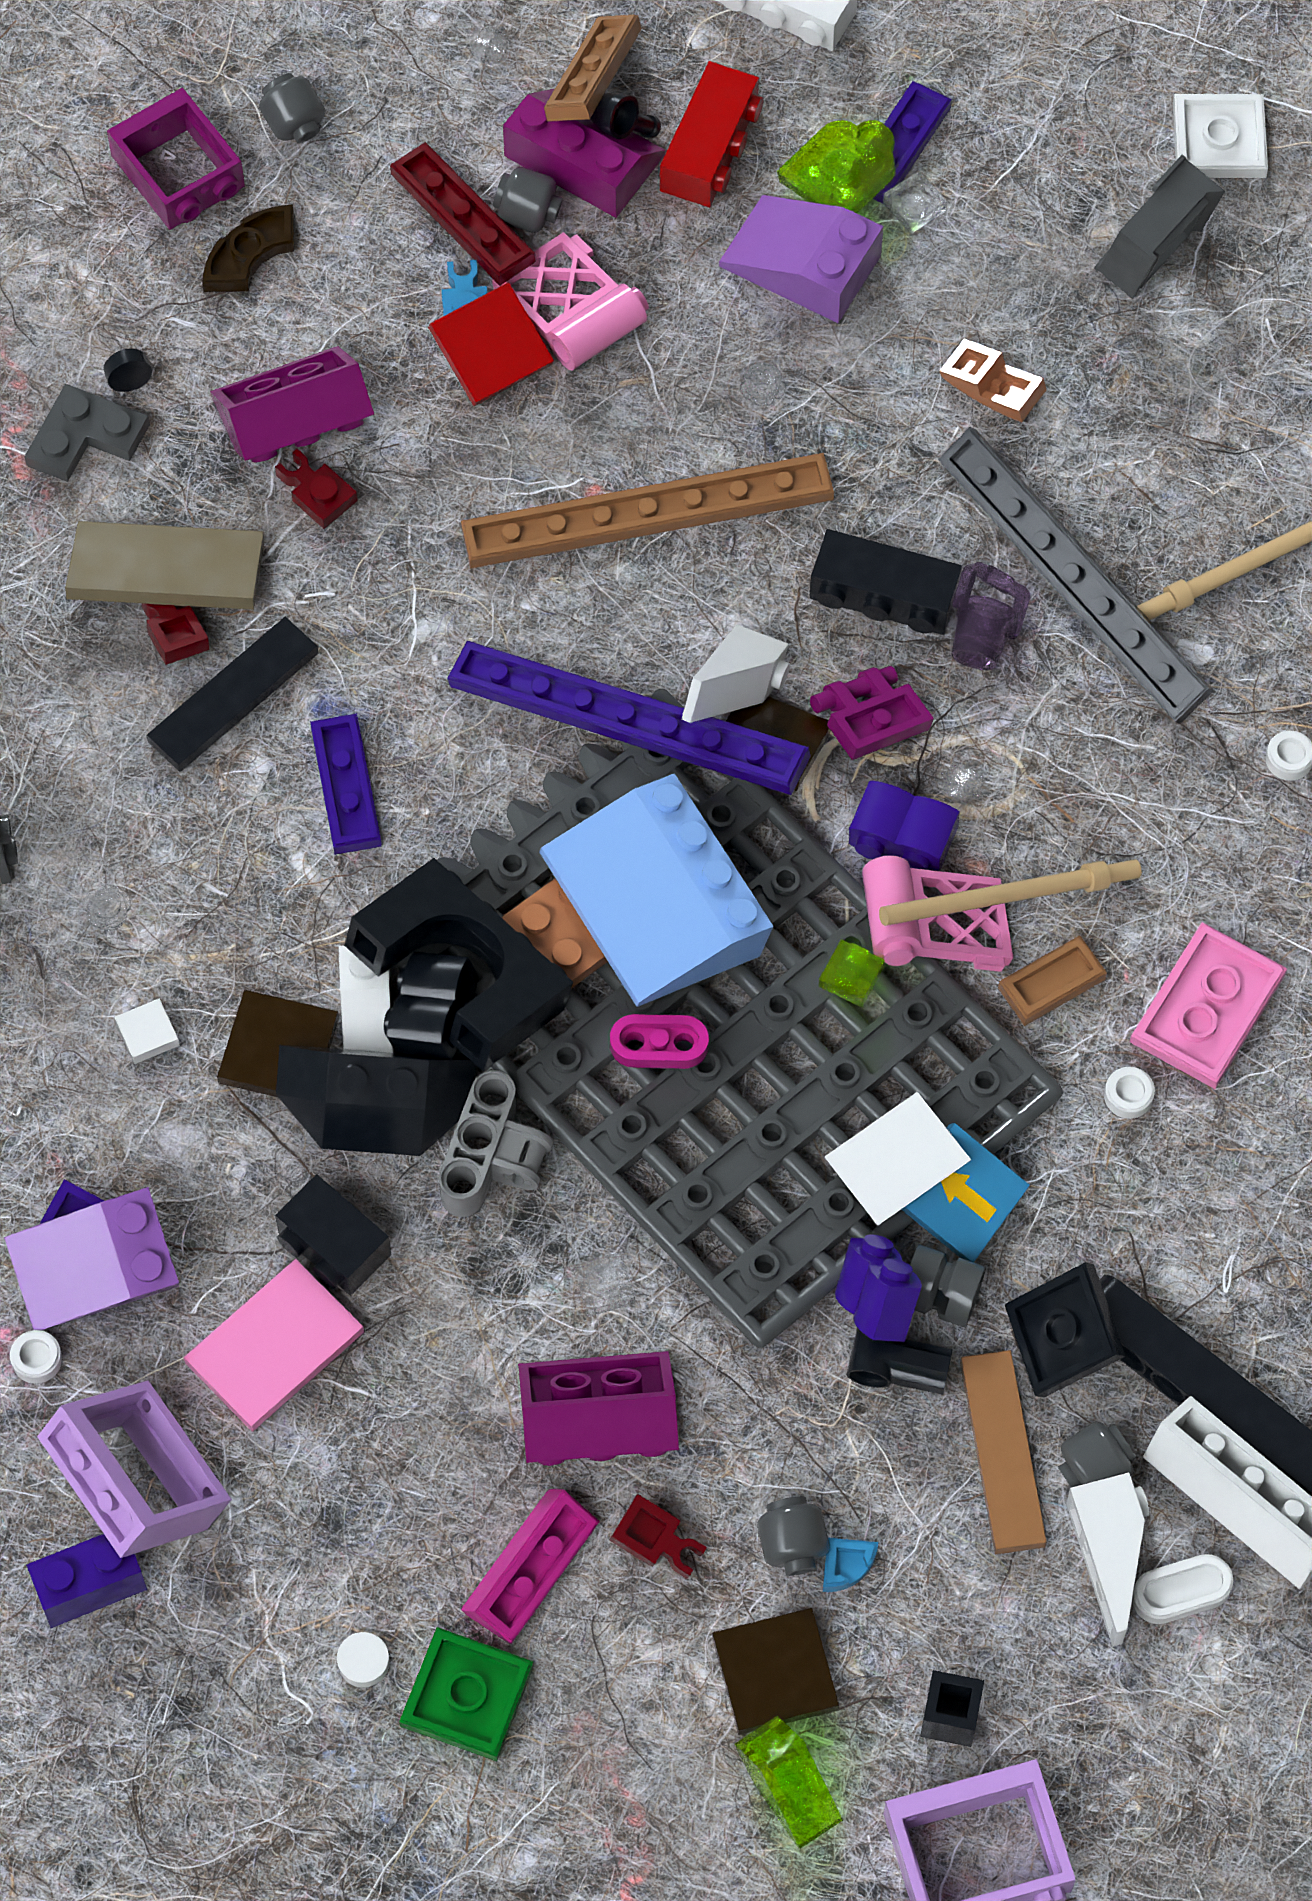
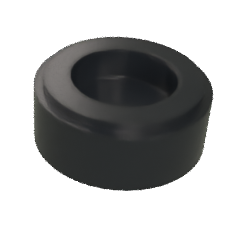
M124 349L114 353L108 358L103 367L108 385L111 389L118 392L136 390L145 385L152 376V368L147 355L138 349Z

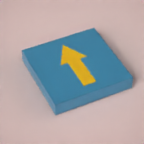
M952 1123L947 1126V1130L970 1157L971 1161L901 1210L958 1257L974 1262L1030 1184L957 1124Z

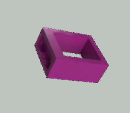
M183 87L107 130L112 158L169 230L181 223L193 221L205 209L219 201L231 199L240 189L245 187L242 161ZM188 131L217 169L167 197L139 162L138 158L181 133Z

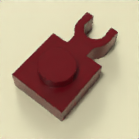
M296 448L292 452L293 461L300 468L295 471H288L281 463H278L275 466L276 476L286 485L296 487L291 491L292 501L325 529L358 501L357 492L326 464L313 471L309 467L307 457Z
M142 603V609L149 618V620H146L147 633L165 665L209 650V638L190 606L177 610L176 605Z
M639 1494L634 1497L609 1538V1541L651 1567L655 1565L660 1555L668 1559L671 1568L686 1579L691 1575L693 1569L681 1562V1551L689 1549L698 1556H702L707 1549L706 1546L694 1539H681L674 1535L681 1520Z

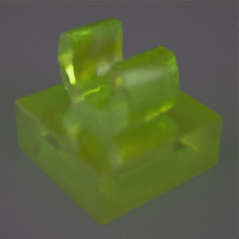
M841 939L819 978L818 987L863 1007L884 969L885 961L870 953L869 950Z

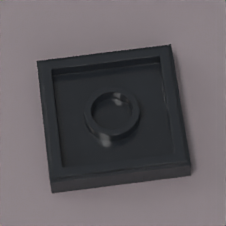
M1084 1262L1004 1304L1035 1396L1045 1398L1126 1356L1094 1264Z

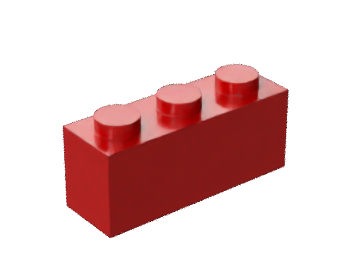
M708 61L661 162V192L709 208L717 192H725L731 177L732 168L729 165L733 156L741 157L748 137V133L745 130L749 122H757L763 107L764 98L758 96L759 77Z

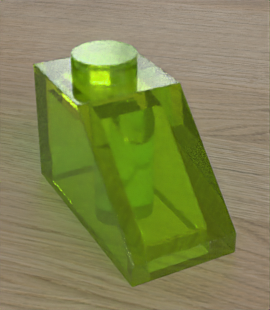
M778 1716L734 1744L754 1785L793 1842L800 1849L843 1821L804 1740Z

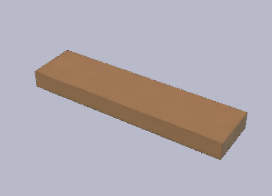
M638 15L601 16L595 20L544 106L547 121L591 118L642 29Z
M1011 1350L961 1357L960 1366L994 1553L996 1555L1045 1548L1047 1543Z

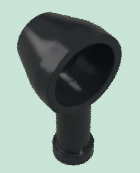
M621 92L604 93L590 118L602 132L616 139L626 138L633 130L646 138L652 139L661 130V123L657 117L640 114L637 99Z

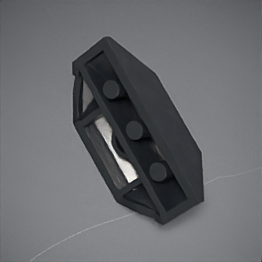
M280 1044L276 1095L321 1149L421 1156L459 1121L471 1086L475 1081L476 1065L468 1058L453 1057L449 1060L388 1052Z

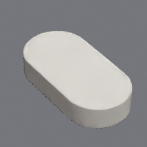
M1209 1554L1195 1556L1147 1571L1141 1575L1134 1586L1132 1604L1136 1613L1143 1620L1153 1624L1168 1623L1222 1605L1228 1599L1232 1590L1233 1574L1228 1564L1217 1556Z

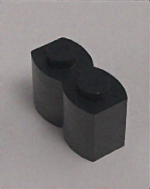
M414 951L407 965L402 966L397 981L400 995L396 999L393 1008L387 1010L383 1026L385 1036L396 1053L449 1060L454 1057L458 1048L448 1039L455 1015L458 1010L474 999L478 981V973L468 957Z

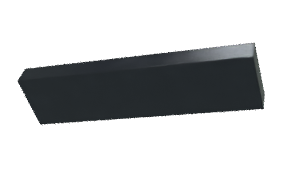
M285 616L146 735L148 743L181 772L318 654V646Z

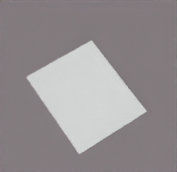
M918 1092L825 1156V1159L877 1226L971 1161L970 1157Z

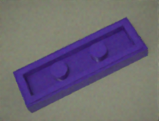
M912 81L849 175L847 187L887 206L951 109L952 99Z
M357 713L310 721L334 855L382 847Z

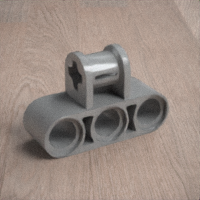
M490 1070L476 1077L440 1170L439 1188L442 1205L447 1212L454 1216L467 1217L479 1211L485 1201L492 1180L524 1190L537 1189L541 1180L537 1174L545 1153L551 1151L554 1144L553 1139L548 1134L514 1122L517 1111L516 1088L510 1076L502 1071ZM492 1094H498L506 1098L505 1102L497 1106L487 1105L483 1102V1099ZM477 1137L485 1138L490 1142L487 1147L480 1150L471 1149L466 1145L468 1141ZM459 1181H468L474 1185L472 1190L464 1194L455 1193L450 1190V1187Z

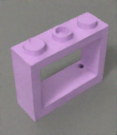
M149 1381L61 1405L37 1436L120 1558L208 1530L232 1500ZM122 1426L178 1507L154 1514L98 1433Z
M1037 1759L885 1802L883 1815L910 1901H930L910 1838L909 1828L1020 1797H1025L1050 1876L961 1901H1065L1067 1899L1066 1893L1072 1892L1076 1879Z

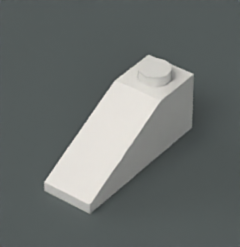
M736 624L693 677L681 720L692 723L763 703L774 688L781 690L786 681L790 663L785 662L784 659L789 644Z
M339 946L343 1049L394 1053V1048L385 1036L383 1027L385 1014L389 1008H392L391 968L378 977L345 946Z
M1129 1472L1072 1487L1066 1502L1112 1647L1123 1644L1127 1631L1145 1522L1144 1517L1149 1516V1507L1145 1493L1141 1486L1134 1488Z

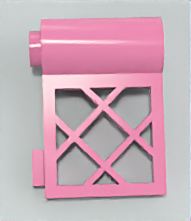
M563 232L535 250L536 262L507 281L512 285L521 278L537 279L535 292L515 290L514 292L537 332L549 343L561 364L571 371L647 321L646 311L649 309V306L642 292L636 287L629 288L625 284L618 285L591 259L594 256L593 249L577 234L569 238ZM562 251L572 259L571 268L547 267L548 260ZM492 279L493 288L496 289L500 287L494 281V279ZM545 280L569 281L567 294L543 293ZM576 281L596 282L601 287L591 295L574 294ZM540 305L564 306V312L549 323L539 315Z
M897 856L878 857L869 861L863 867L862 877L874 956L878 960L891 966H901L909 963L916 956L973 962L974 969L1002 972L1004 967L1009 966L1013 960L1005 903L990 906L985 912L980 908L963 911L974 921L965 930L947 914L887 926L882 925L879 918V909L882 906L928 898L923 892V886L935 887L943 895L1000 885L1002 884L1001 878L910 868L908 861ZM936 922L954 940L951 943L931 941L929 926ZM981 927L995 940L996 948L984 947L971 934Z

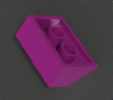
M554 88L527 94L503 124L504 156L525 168L554 178L557 186L617 218L663 159L665 149L634 132H631L624 139L613 138L602 132L590 119L547 121L544 106L552 95Z
M339 346L210 391L235 451L244 461L251 459L254 463L275 457L278 454L277 449L294 444L295 447L311 445L321 439L320 434L336 428L340 432L355 429L364 424V418L375 415L358 362Z
M669 1351L518 1364L526 1463L538 1462L542 1465L551 1466L561 1464L569 1459L589 1458L593 1461H607L615 1458L617 1455L628 1454L657 1457L665 1454L667 1451L679 1450L676 1395Z

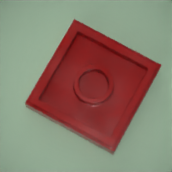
M509 282L435 320L428 326L473 406L551 366L554 362Z

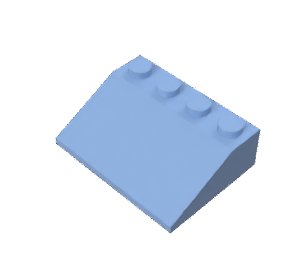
M675 773L631 790L541 847L539 852L636 1007L760 957L774 927Z

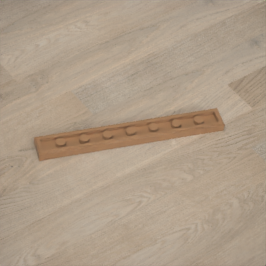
M824 453L462 520L461 530L471 569L834 500V490Z

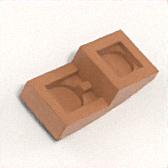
M963 339L940 369L942 378L969 397L994 411L1020 422L1024 421L1046 392L1044 378L1006 365L1002 352L967 339Z

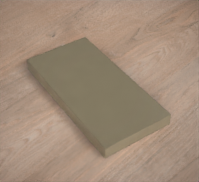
M78 521L65 585L66 599L254 610L264 549V531Z

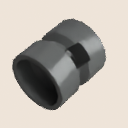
M919 1244L910 1264L913 1272L918 1276L922 1284L914 1311L926 1314L931 1309L937 1310L939 1319L966 1328L980 1292L986 1266L962 1258L951 1263L948 1262L946 1253Z

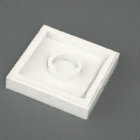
M1174 94L1173 117L1176 160L1183 154L1190 163L1209 178H1266L1268 160L1264 94Z

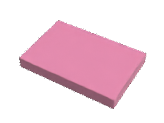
M1202 922L1132 1033L1130 1043L1216 1089L1283 980L1287 968Z
M295 1259L184 1356V1361L253 1432L364 1333V1327Z

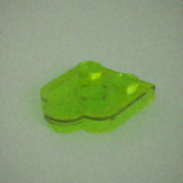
M845 120L830 122L822 127L777 170L779 182L808 202L844 207L858 213L895 176L896 165L893 156L895 141L893 133L882 122L877 120L864 121L858 126Z

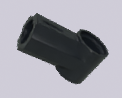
M857 1328L846 1375L851 1381L867 1387L885 1388L889 1387L892 1383L943 1395L953 1349L908 1339L905 1342L872 1340Z

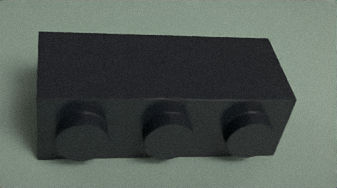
M827 529L811 574L809 598L817 600L828 608L840 609L843 607L861 612L866 617L875 621L890 620L905 624L919 633L928 634L934 632L945 635L960 588L962 565Z

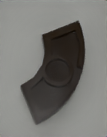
M281 205L253 213L240 220V225L229 232L224 238H220L212 248L205 263L202 280L203 292L249 291L252 276L262 263L278 254L294 252L293 205Z

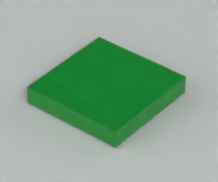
M436 1627L400 1718V1727L497 1762L532 1673L534 1661Z

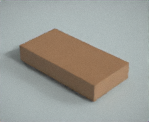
M1079 935L999 981L998 989L1023 1025L1026 1026L1106 980L1107 972Z

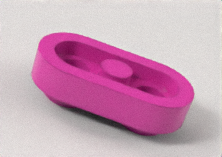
M632 1014L620 1018L613 1025L610 1032L611 1053L620 1064L627 1067L691 1068L701 1063L708 1053V1031L700 1020L692 1016ZM631 1040H639L643 1043V1046L638 1050H631L626 1044ZM680 1041H688L693 1047L687 1051H681L675 1045Z

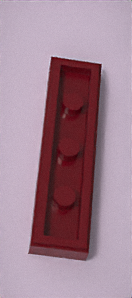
M426 142L390 165L391 175L474 260H477V263L499 286L536 262L535 252Z

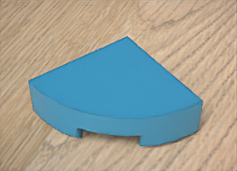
M828 1538L830 1546L825 1558L823 1592L841 1591L861 1581L873 1566L879 1542Z

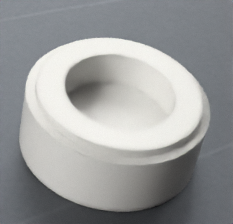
M1283 731L1275 735L1270 740L1265 759L1268 769L1276 777L1288 781L1298 780L1306 776L1312 768L1311 740L1297 731Z
M1120 1068L1113 1072L1107 1080L1104 1091L1105 1103L1110 1111L1119 1117L1126 1119L1138 1118L1144 1115L1152 1105L1155 1094L1154 1083L1151 1077L1139 1068Z
M32 1330L23 1333L14 1341L10 1350V1361L19 1378L28 1383L38 1384L52 1379L58 1373L62 1365V1353L57 1340L51 1334L41 1330Z
M359 1632L350 1635L342 1642L337 1653L340 1674L353 1686H373L379 1683L388 1672L390 1659L386 1644L381 1638L372 1633Z

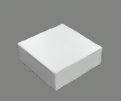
M160 998L114 1017L134 1064L180 1046L178 1037Z

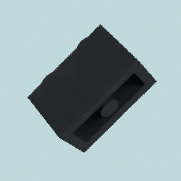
M318 1174L275 1215L279 1233L277 1239L280 1244L296 1258L303 1254L315 1265L313 1271L325 1285L331 1289L339 1286L349 1296L392 1255L389 1236Z

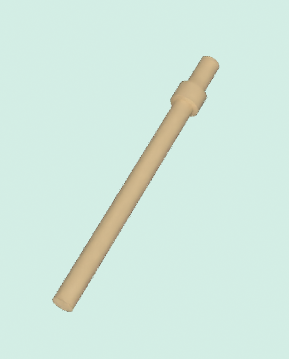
M1312 521L1187 582L1180 579L1164 587L1162 594L1137 607L1149 620L1170 610L1177 613L1193 605L1195 598L1311 542Z
M1136 859L1113 864H1106L1104 861L1086 863L1081 866L1080 870L882 906L879 909V918L882 925L887 926L1084 889L1086 892L1108 889L1111 883L1140 878L1142 870L1139 861Z

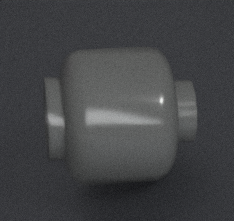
M287 73L275 78L262 89L264 96L259 102V109L277 139L283 141L295 139L300 144L310 140L319 133L320 128L318 124L324 118L326 111L322 101L307 78L294 77L292 73Z
M518 167L511 174L504 173L502 175L494 197L493 207L499 209V217L506 224L536 233L544 227L546 221L555 223L563 198L555 195L557 186L554 178L525 167Z
M1095 1421L1062 1443L1061 1454L1066 1462L1058 1466V1469L1072 1488L1128 1472L1131 1476L1133 1473L1131 1461L1137 1457L1115 1424L1107 1427L1104 1423Z
M804 1496L785 1498L767 1504V1512L757 1522L765 1562L772 1567L785 1568L787 1576L805 1574L816 1570L815 1561L824 1557L829 1551L830 1546L822 1510L815 1504L807 1503V1499Z

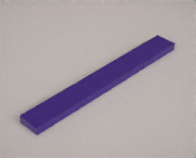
M471 641L466 642L447 677L451 688L792 795L811 757L809 747L713 717L689 723L681 720L684 712L682 707Z

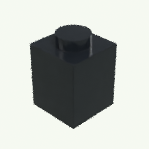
M933 1670L920 1737L971 1747L977 1724L984 1680Z

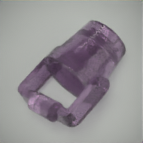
M982 562L966 565L962 570L953 600V607L957 609L956 617L958 618L951 653L954 660L978 670H992L996 668L1008 638L1014 640L1020 634L1030 601L1029 590L1015 582L1012 576L993 565L987 566ZM976 576L998 591L1014 597L1013 606L1010 607L999 600L986 596L971 595Z

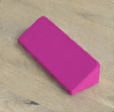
M549 1489L461 1610L471 1619L507 1643L512 1644L600 1521L564 1489Z

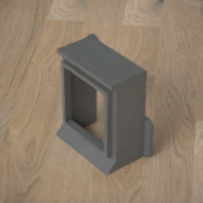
M1183 154L1156 182L1152 188V191L1155 193L1119 231L1110 249L1094 267L1096 271L1101 272L1132 299L1192 231L1203 230L1225 193V190L1190 163Z

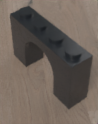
M432 858L351 917L344 946L378 977L415 950L436 943H448L464 947L477 954L486 962L494 975L495 983L456 1012L448 1039L483 1072L565 1010L573 985V981L567 977L565 971L559 965L550 962L532 945L531 941L523 933L517 932L504 921L491 904L482 901L463 884L456 873L447 870L435 858Z

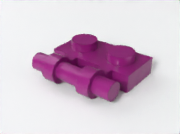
M892 666L879 670L871 667L859 672L856 679L846 683L835 681L825 685L823 692L810 697V705L815 713H821L829 709L834 712L831 713L827 726L851 760L930 730L934 718L909 683L892 689L890 686L898 681L897 672ZM862 696L870 698L860 703L856 701L857 698Z

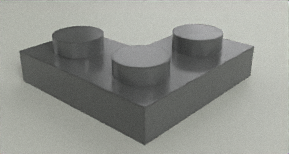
M65 384L24 456L26 466L68 482L88 445L130 461L150 426L149 417L144 413Z

